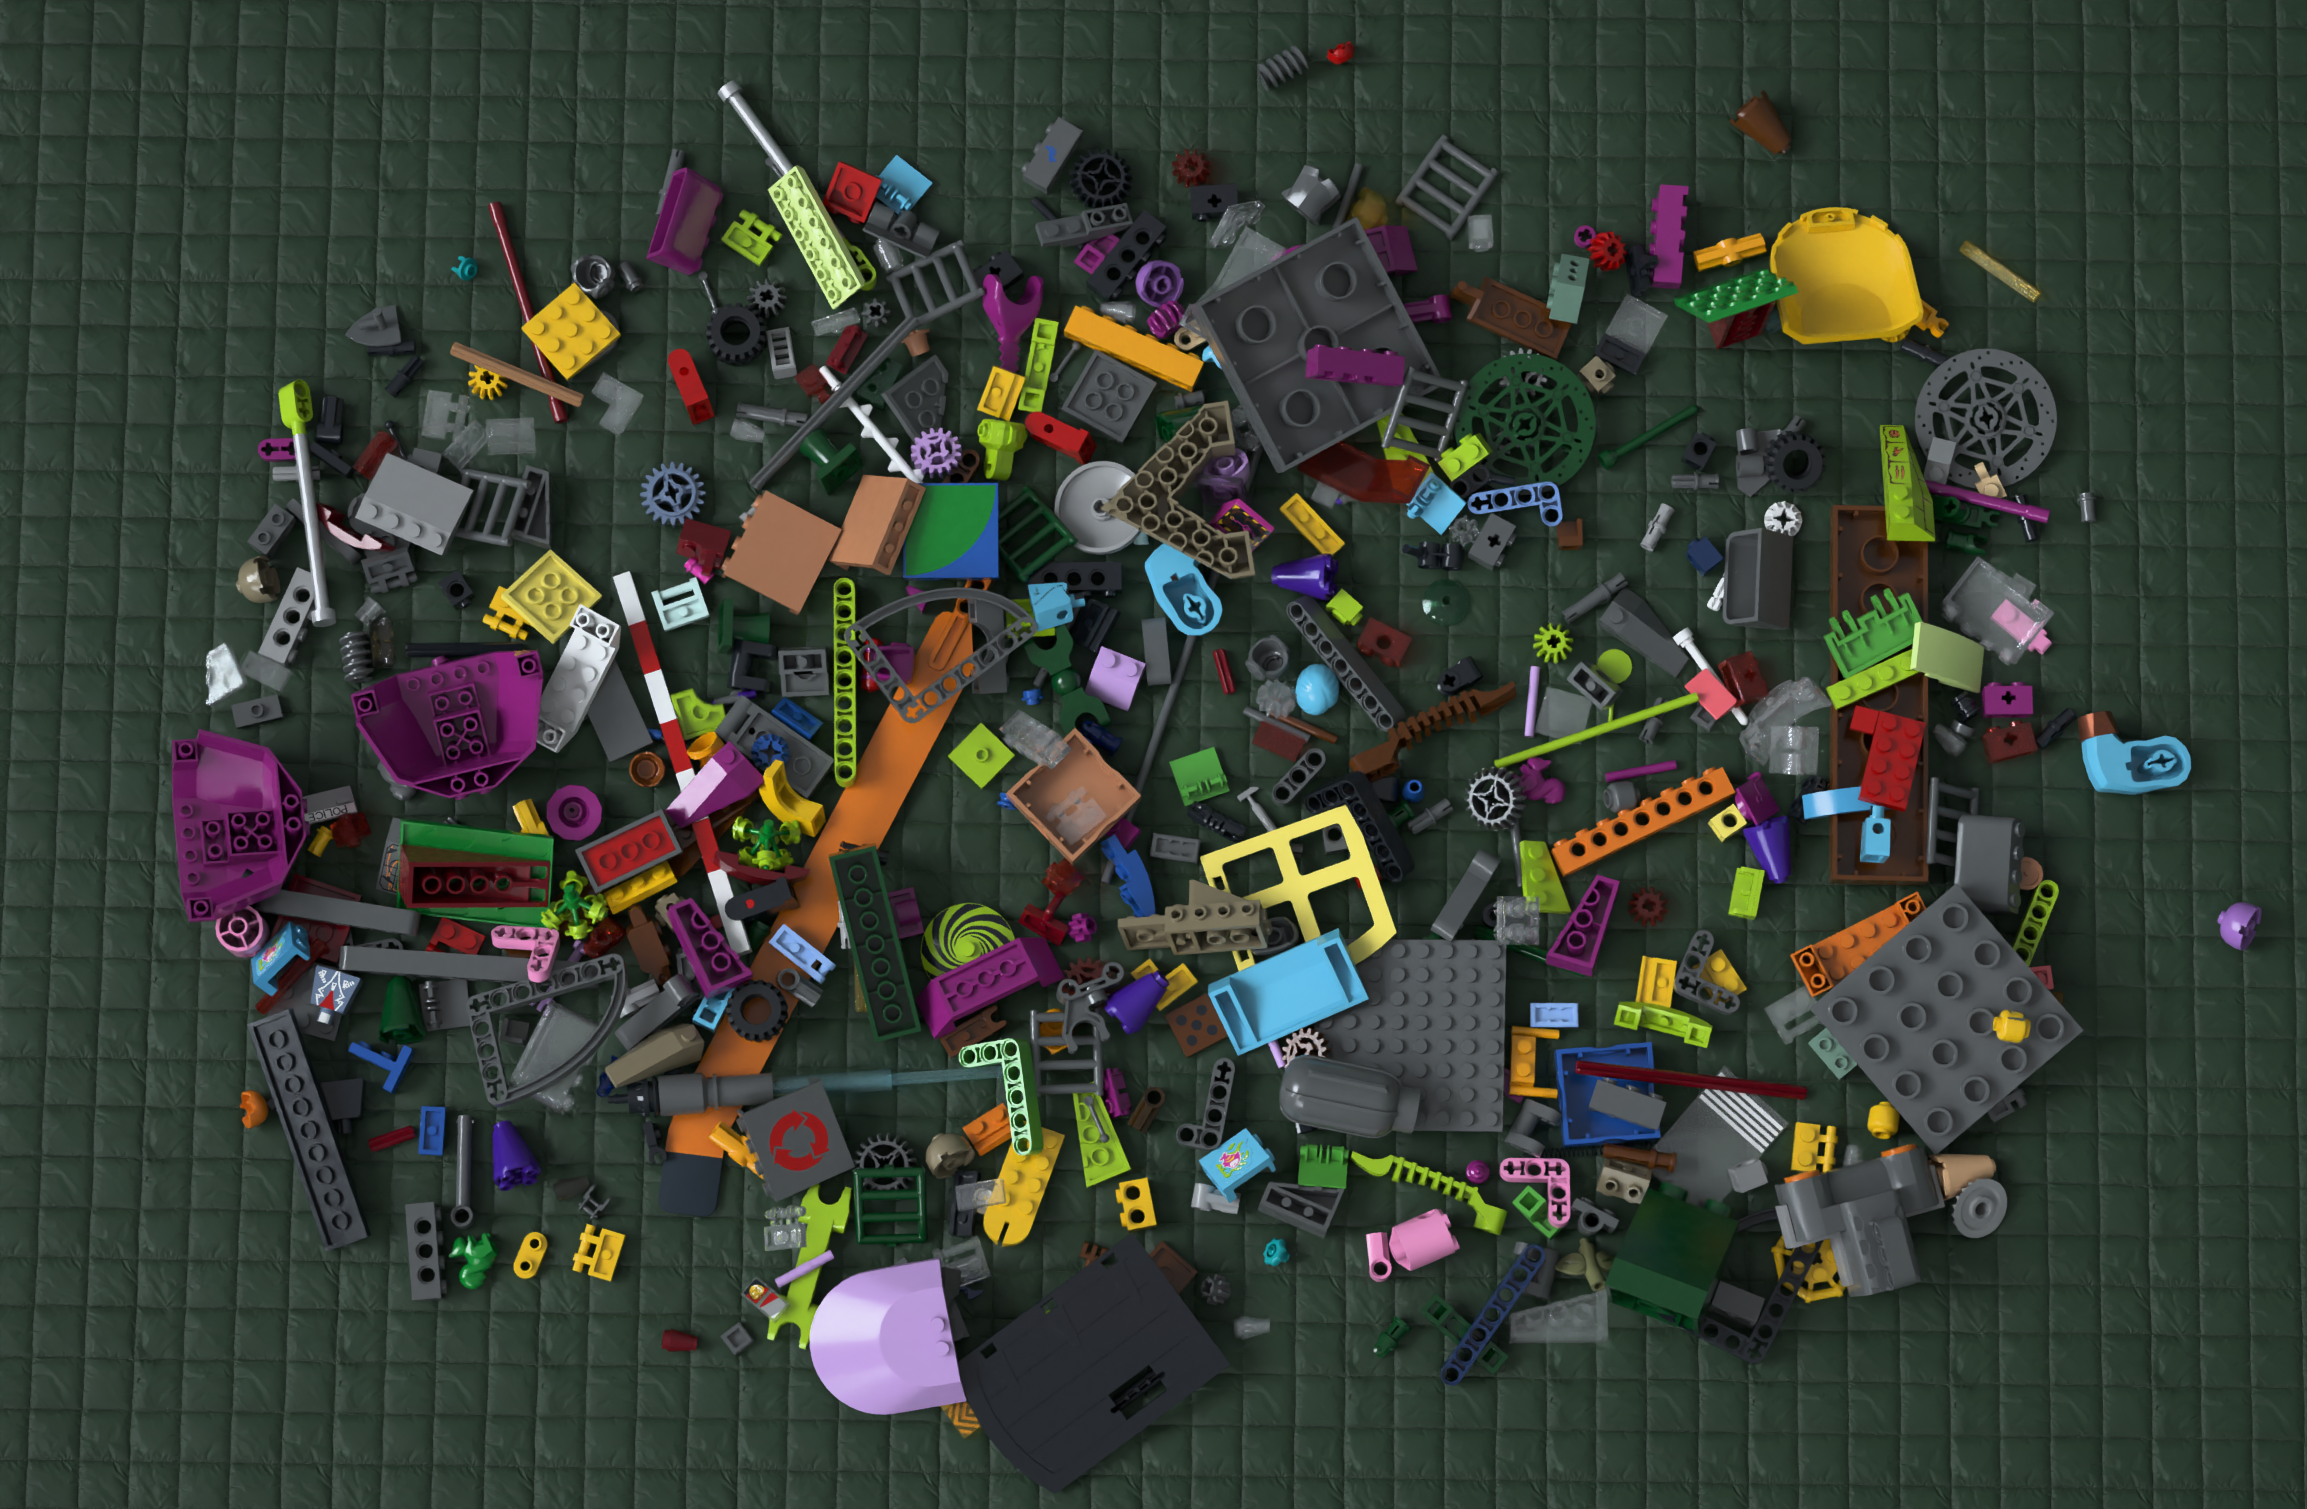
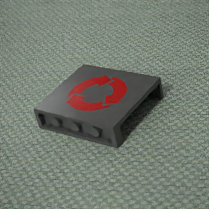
M816 1076L807 1079L809 1085L744 1113L740 1109L737 1110L739 1118L736 1119L741 1132L745 1131L748 1138L745 1141L746 1147L750 1154L754 1153L756 1162H753L757 1174L759 1176L762 1175L765 1181L762 1184L763 1190L767 1197L771 1196L776 1202L855 1167L822 1081Z

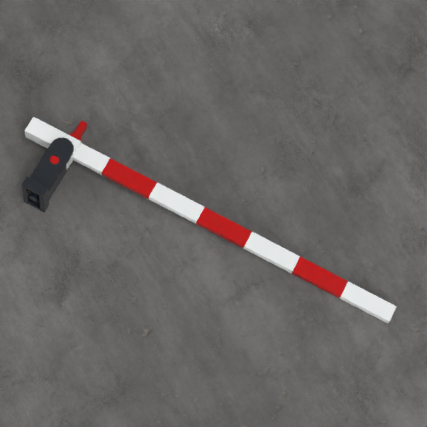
M628 571L614 576L613 579L682 792L696 775L691 759L687 754L685 740L631 572ZM707 815V817L692 823V827L720 913L711 917L710 923L716 930L724 927L730 948L740 957L752 952L744 927L745 923L788 908L794 910L799 908L800 905L794 886L785 876L776 879L775 883L734 897L727 873L712 862V856L716 851L720 850L709 815Z

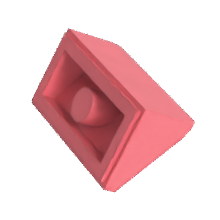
M1707 668L1702 670L1684 686L1691 694L1697 693L1698 702L1716 720L1729 713L1737 703V699Z

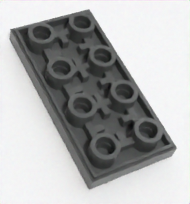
M614 658L587 711L610 763L654 744Z

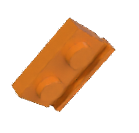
M1001 1103L963 1127L965 1134L980 1157L1012 1137L1009 1113L1004 1103Z

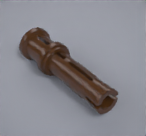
M1605 1142L1602 1153L1603 1158L1647 1165V1168L1650 1170L1654 1168L1664 1169L1672 1174L1677 1159V1152H1672V1154L1657 1151L1656 1148L1642 1150Z

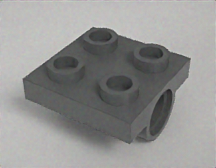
M1584 1197L1574 1200L1570 1207V1212L1579 1216L1577 1229L1582 1235L1593 1236L1600 1229L1609 1233L1615 1230L1619 1222L1615 1218V1213L1605 1208L1601 1211L1593 1207L1595 1203ZM1585 1218H1593L1596 1222V1227H1589L1585 1223Z

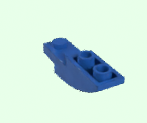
M1115 834L1101 842L1103 846L1102 851L1115 864L1117 875L1126 881L1124 885L1119 887L1123 901L1128 905L1130 904L1135 917H1149L1155 914L1152 886L1136 850L1126 853Z

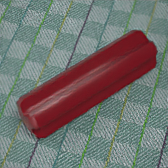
M1217 649L1213 651V656L1224 694L1230 695L1236 692V686L1226 650Z
M409 1125L369 1139L368 1143L371 1151L376 1152L416 1137L414 1128Z

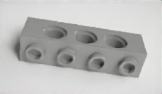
M298 567L296 568L258 652L262 658L288 668L289 663L295 661L298 654L296 648L299 641H304L308 631L306 626L309 620L312 621L311 612L316 610L310 572ZM303 592L310 593V597L306 602L298 601L299 595ZM292 614H300V619L297 623H289V617ZM283 635L290 636V641L286 645L279 644V639Z

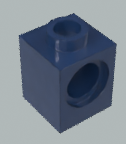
M1706 536L1702 540L1696 538L1687 546L1689 550H1687L1685 556L1702 577L1721 564L1723 557Z

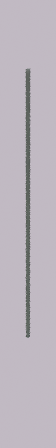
M1355 163L1332 229L1343 224L1364 168L1361 164ZM1259 438L1249 461V479L1240 488L1236 498L1244 503L1264 450ZM1211 569L1206 583L1212 591H1214L1220 574ZM1188 635L1134 786V789L1140 795L1144 789L1197 636ZM1138 803L1123 817L1130 823L1133 820ZM1108 859L1101 882L1105 884H1110L1116 867L1111 859Z

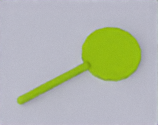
M1611 649L1599 657L1597 667L1618 684L1630 676L1632 662L1625 652ZM1614 703L1609 708L1608 722L1613 720Z

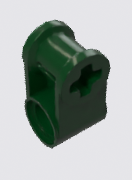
M1931 495L1934 523H1964L1970 518L1971 508L1968 504L1960 502V500L1953 496Z

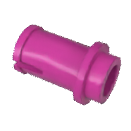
M690 558L684 565L687 569L686 572H691L704 585L715 574L712 572L710 577L701 575L703 565L698 564L697 559Z

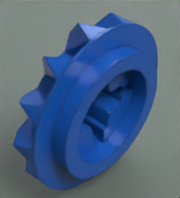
M768 734L762 735L754 742L751 755L755 765L765 771L775 759L783 761L785 766L788 762L790 751L788 744L782 737ZM770 743H772L774 751L781 753L773 755L771 762H769L767 754L760 752L768 750Z

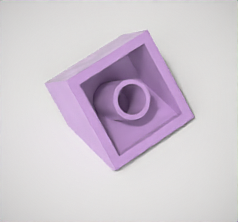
M1102 646L1093 666L1085 693L1098 698L1106 704L1128 712L1145 672L1146 664Z

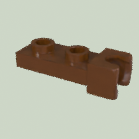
M997 1005L987 1008L956 1027L957 1030L939 1038L951 1059L959 1055L963 1047L978 1044L1008 1026L1005 1020L998 1023L991 1020V1017L998 1012Z

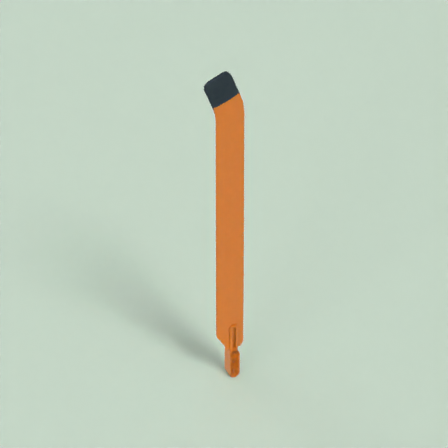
M968 580L964 588H971L974 583L980 582L984 585L983 590L990 591L995 580ZM958 598L954 611L952 613L942 612L931 625L915 656L912 683H907L906 685L914 697L973 653L972 624L969 623L968 613L960 610L962 604L968 603V599ZM966 663L962 668L963 674L970 677L974 665ZM948 677L944 680L943 686L947 691H952L956 688V681ZM901 687L898 688L893 697L895 700H901L904 697V690ZM963 689L916 723L905 722L891 703L857 765L856 782L852 786L845 788L803 867L810 869L808 876L805 880L794 884V890L800 907L794 910L788 908L779 912L770 929L771 933L765 939L750 967V971L753 973L751 980L770 982L783 994L788 1005V1019H786L785 1023L789 1020L799 999L777 986V974L783 969L791 968L807 980H810L811 976L769 944V941L781 926L785 924L821 954L824 953L838 927L837 922H839L837 903L839 897L829 861V854L839 852V849L849 850L840 847L842 841L861 846L862 844L869 845L875 843L876 848L879 849ZM929 691L925 694L924 700L928 705H934L937 702V695ZM919 699L916 700L919 704L917 707L910 708L909 706L907 708V717L915 719L917 717L916 711L920 708L923 709V712L927 710L921 705ZM818 960L812 965L813 969L817 967ZM784 973L782 976L783 984L791 986L794 981L793 976L790 973ZM758 997L751 999L745 1005L743 1014L749 1023L758 1025L764 1023L770 1017L772 1009L766 999ZM726 1013L695 1073H702L707 1078L713 1077L712 1074H716V1077L760 1074L783 1028L779 1031L780 1034L772 1036V1039L769 1041L762 1040V1042H756L752 1040L751 1042L736 1033L729 1023ZM743 1105L718 1107V1110H715L714 1107L708 1108L705 1113L673 1116L668 1129L665 1147L668 1158L667 1161L663 1160L658 1197L662 1210L668 1213L700 1217L710 1216L715 1211L724 1149L708 1137L720 1121L732 1128L738 1116L737 1110H741Z

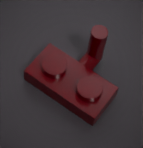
M1057 892L1045 912L1028 903L1018 923L1060 946L1068 932L1069 926L1055 919L1053 915L1065 899L1064 894Z

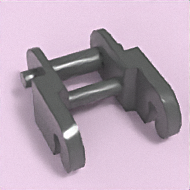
M595 1183L583 1196L584 1202L578 1204L580 1206L578 1208L579 1211L583 1209L591 1215L590 1220L594 1217L597 1218V1213L599 1211L603 1212L613 1199L610 1196L603 1205L593 1200L590 1195L597 1187ZM588 1201L597 1207L595 1211L586 1205Z

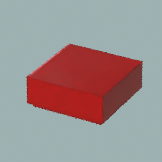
M1856 705L1849 729L1873 735L1879 711Z

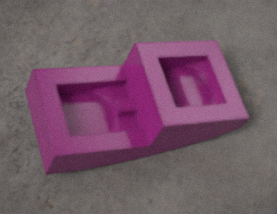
M1111 234L1090 241L1074 260V263L1092 275L1120 239Z

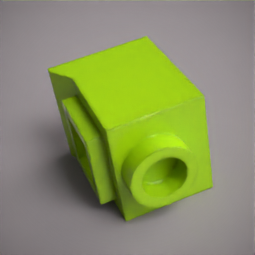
M1343 589L1326 605V611L1332 612V616L1343 625L1347 624L1350 626L1352 624L1355 626L1363 617L1361 614L1363 606Z

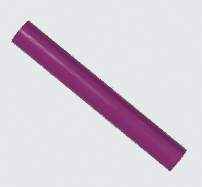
M1675 760L1608 772L1605 773L1606 782L1675 770L1677 767Z

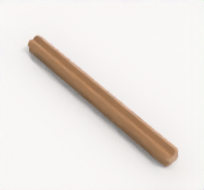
M455 342L451 348L450 354L452 356L573 406L580 407L584 395L470 347Z

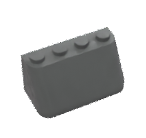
M1765 528L1737 531L1728 536L1725 549L1723 619L1727 624L1772 630L1789 629L1793 536Z
M1962 815L1959 818L1954 885L1957 883L1983 915L2018 914L2021 904L2019 894L2020 883L2022 882L2021 861L2024 856L2022 845L2025 834L2024 820L1984 815Z

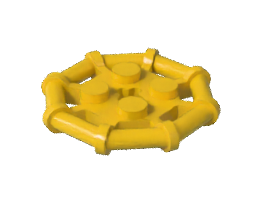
M1783 1236L1771 1248L1778 1281L1786 1267L1783 1255L1791 1257L1795 1249L1793 1248L1792 1251L1785 1250ZM1829 1239L1824 1240L1818 1252L1821 1255L1822 1263L1812 1265L1804 1279L1808 1283L1807 1290L1801 1286L1797 1293L1799 1297L1805 1300V1303L1810 1304L1811 1301L1831 1297L1840 1298L1847 1287L1841 1286L1840 1280L1836 1284L1832 1279L1837 1272V1266ZM1814 1243L1801 1246L1805 1253H1812L1816 1248ZM1799 1261L1793 1262L1792 1272L1797 1275L1802 1274L1805 1270L1804 1264ZM1828 1282L1831 1288L1813 1291V1285L1816 1283ZM1790 1283L1782 1284L1794 1292V1287Z

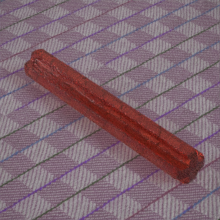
M317 938L310 945V959L306 961L300 956L277 981L278 991L273 996L266 993L255 1005L257 1011L263 1015L268 1013L327 948L323 940Z

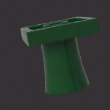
M823 428L812 432L800 446V452L820 467L815 472V475L828 496L864 466L857 449L851 443L840 451Z
M724 598L718 612L717 654H727L732 647V640L768 644L770 632L769 612L733 614L734 599Z

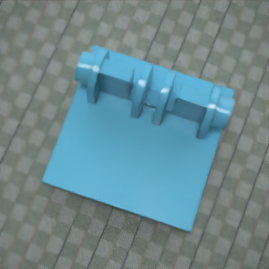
M898 155L892 159L879 176L875 175L883 179L876 198L889 208L894 209L897 214L905 210L910 211L933 184Z
M1431 472L1407 502L1409 506L1407 508V515L1412 519L1420 516L1442 535L1467 502Z

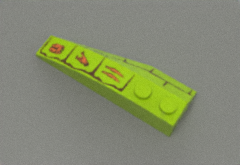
M1880 425L1887 540L1935 541L1933 501L1904 425Z

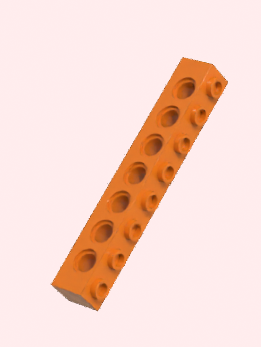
M1715 767L1709 768L1703 772V777L1696 780L1694 777L1683 781L1681 783L1682 787L1674 790L1673 787L1662 791L1660 793L1661 797L1655 800L1652 797L1641 801L1639 803L1640 807L1634 810H1622L1617 813L1619 817L1611 821L1609 818H1606L1596 823L1597 827L1590 831L1588 828H1585L1575 833L1576 838L1568 841L1567 838H1564L1554 843L1555 848L1551 850V854L1563 878L1732 797L1735 794V790L1723 767L1719 769ZM1702 784L1709 785L1712 793L1709 795L1702 794L1699 786ZM1682 794L1687 795L1690 798V804L1682 805L1678 801V796ZM1666 805L1669 808V814L1665 816L1660 815L1657 811V806ZM1636 816H1646L1648 824L1645 826L1639 825L1636 822ZM1623 825L1627 830V834L1624 836L1617 835L1614 827ZM1596 835L1603 836L1606 844L1603 846L1595 845L1593 837ZM1576 845L1581 846L1584 849V855L1575 856L1572 853V847Z

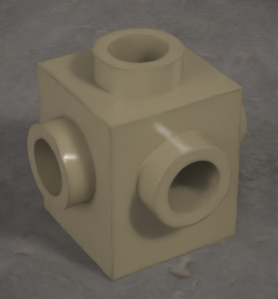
M1595 356L1579 371L1578 377L1583 381L1582 383L1588 393L1591 394L1593 392L1598 396L1601 392L1606 394L1614 387L1613 382L1616 375L1614 374V368L1608 362L1603 363L1598 356Z
M675 893L671 895L666 894L656 902L655 910L657 914L654 915L662 927L666 925L672 934L675 931L667 916L670 906L685 900L682 896L678 898Z

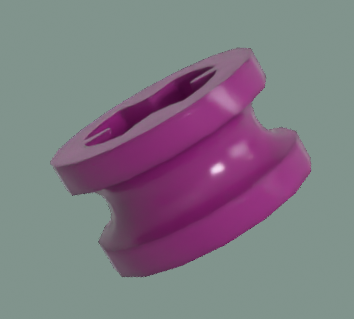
M1583 225L1577 228L1574 241L1580 248H1589L1592 246L1590 243L1591 239L1583 242L1581 241L1582 237H1578V235L1588 232V237L1591 236L1592 239L1595 238L1596 234L1592 227Z

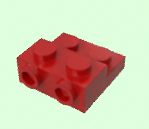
M839 161L822 203L827 206V210L837 215H840V213L849 216L848 220L856 224L865 223L868 221L875 205L876 196L883 179L846 162Z

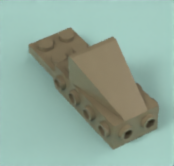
M1189 880V905L1176 904L1171 907H1165V915L1162 916L1153 914L1149 917L1129 916L1118 919V929L1127 951L1171 947L1174 955L1264 949L1268 948V935L1272 934V924L1268 920L1267 909H1263L1260 900H1246L1196 880Z

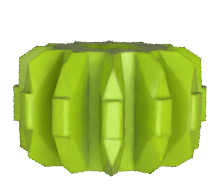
M1549 623L1548 631L1544 627H1540L1541 635L1535 634L1534 639L1538 642L1533 644V648L1541 649L1538 651L1537 657L1545 654L1544 662L1548 663L1550 657H1553L1554 664H1557L1558 656L1566 660L1567 655L1565 652H1572V647L1569 644L1573 643V638H1565L1570 631L1567 629L1560 632L1561 624H1558L1556 630H1554L1553 624ZM1550 639H1555L1554 642L1558 641L1556 648H1551L1552 645H1548Z

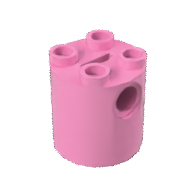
M250 906L219 918L216 922L217 938L228 951L237 957H254L269 942V925Z
M1433 1209L1393 1226L1389 1248L1395 1261L1409 1271H1413L1453 1254L1455 1250L1460 1249L1456 1237L1452 1236L1448 1230L1451 1224L1447 1215L1443 1214L1441 1209Z

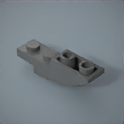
M1127 203L1084 210L1078 216L1039 222L1035 228L1042 248L1059 244L1063 248L1114 234L1132 226L1133 221Z

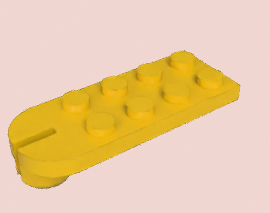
M1041 1127L1043 1149L1037 1155H1018L1014 1151L1013 1143L1011 1142L983 1221L986 1234L996 1245H998L1005 1223H1009L1002 1242V1247L1020 1244L1028 1237L1065 1135ZM1028 1140V1141H1027V1148L1029 1149L1030 1143H1029V1140Z

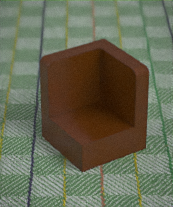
M1577 518L1574 522H1560L1557 525V550H1581L1583 546L1582 518Z

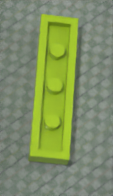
M1912 649L1827 687L1826 690L1835 709L1843 708L1920 673V671L1910 669Z

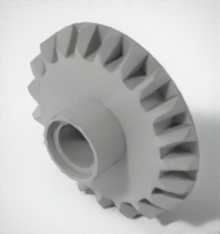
M1986 1177L1983 1179L1976 1178L1975 1182H1968V1187L1961 1188L1962 1193L1960 1196H1956L1957 1202L1952 1205L1954 1212L1951 1214L1954 1218L1953 1224L1957 1227V1230L1970 1238L1984 1237L1994 1231L2003 1220L2007 1209V1195L2001 1184Z

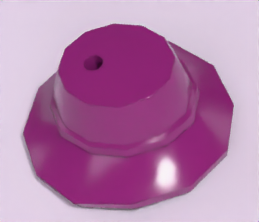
M567 785L556 790L548 801L547 820L552 830L562 838L580 841L592 835L600 825L602 806L596 794L584 785Z

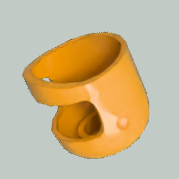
M708 732L690 745L687 754L693 760L699 759L700 768L702 769L725 744L715 732Z

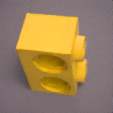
M1148 1178L1119 1183L1120 1189H1116L1115 1192L1118 1204L1123 1203L1124 1213H1120L1122 1227H1127L1128 1232L1156 1227ZM1129 1188H1137L1140 1191V1196L1135 1200L1129 1199L1126 1196ZM1135 1211H1140L1144 1214L1145 1219L1141 1223H1134L1131 1220V1214Z

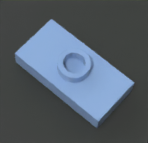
M1530 1003V1027L1578 1028V1003Z

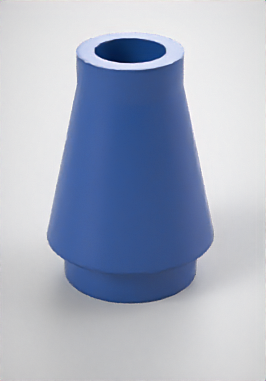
M1409 780L1402 786V796L1406 801L1416 803L1423 799L1425 787L1420 781ZM1415 785L1417 786L1418 790L1412 791L1410 787Z

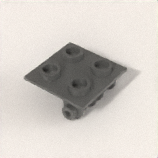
M467 980L426 981L425 984H419L422 1016L427 1031L470 1026L466 1010V1003L469 999Z

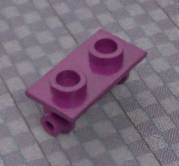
M1119 1068L1104 1070L1103 1092L1106 1100L1105 1108L1107 1113L1110 1114L1111 1120L1120 1115L1126 1116L1131 1114L1130 1109L1132 1107L1128 1093L1119 1094L1118 1091L1126 1088L1122 1071L1119 1072Z

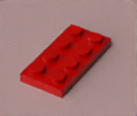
M1879 711L1858 800L1905 812L1926 723Z

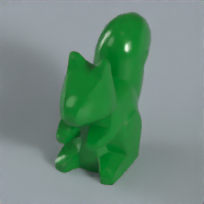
M483 1233L481 1235L482 1240L476 1242L473 1235H468V1243L464 1238L458 1237L453 1244L449 1258H458L465 1255L468 1261L459 1272V1280L467 1289H477L484 1284L486 1278L484 1272L492 1266L495 1257L498 1255L497 1247L490 1233Z

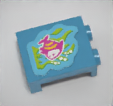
M289 921L251 959L254 984L270 996H273L278 991L276 973L296 954L306 961L311 958L308 933L302 926H296Z

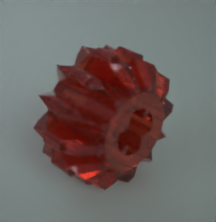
M1196 148L1193 150V154H1189V150L1184 149V156L1178 153L1176 155L1178 161L1172 162V167L1175 168L1172 171V176H1179L1177 178L1178 184L1185 181V188H1189L1190 183L1198 186V180L1205 184L1207 180L1205 176L1211 174V170L1208 169L1211 163L1205 160L1206 154L1202 153L1197 156L1198 150ZM1188 165H1192V167L1195 168V171L1191 172L1190 169H1188Z
M1641 887V895L1634 892L1632 896L1635 900L1628 901L1629 906L1635 907L1630 909L1628 914H1637L1633 922L1636 923L1639 919H1642V927L1646 926L1648 920L1651 927H1654L1656 925L1655 919L1662 922L1664 918L1661 914L1668 913L1667 908L1661 907L1666 905L1668 900H1659L1663 892L1660 891L1657 895H1654V887L1650 888L1648 894L1646 889ZM1645 902H1647L1648 905L1654 906L1651 909V912H1648L1647 909L1642 908L1645 905Z

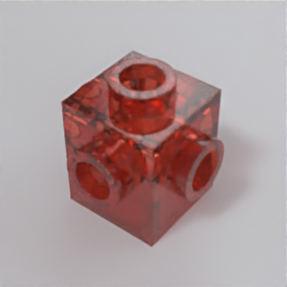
M364 812L342 814L337 817L338 821L330 825L337 848L348 846V849L358 847L362 844L361 841L372 834Z
M1064 858L1058 864L1054 861L1045 870L1047 876L1041 882L1054 895L1057 892H1061L1066 898L1079 886L1085 877Z

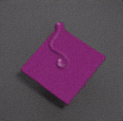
M1759 771L1747 777L1749 781L1736 789L1737 793L1735 796L1736 805L1740 813L1747 820L1754 822L1755 825L1760 824L1780 811L1761 778L1762 773Z

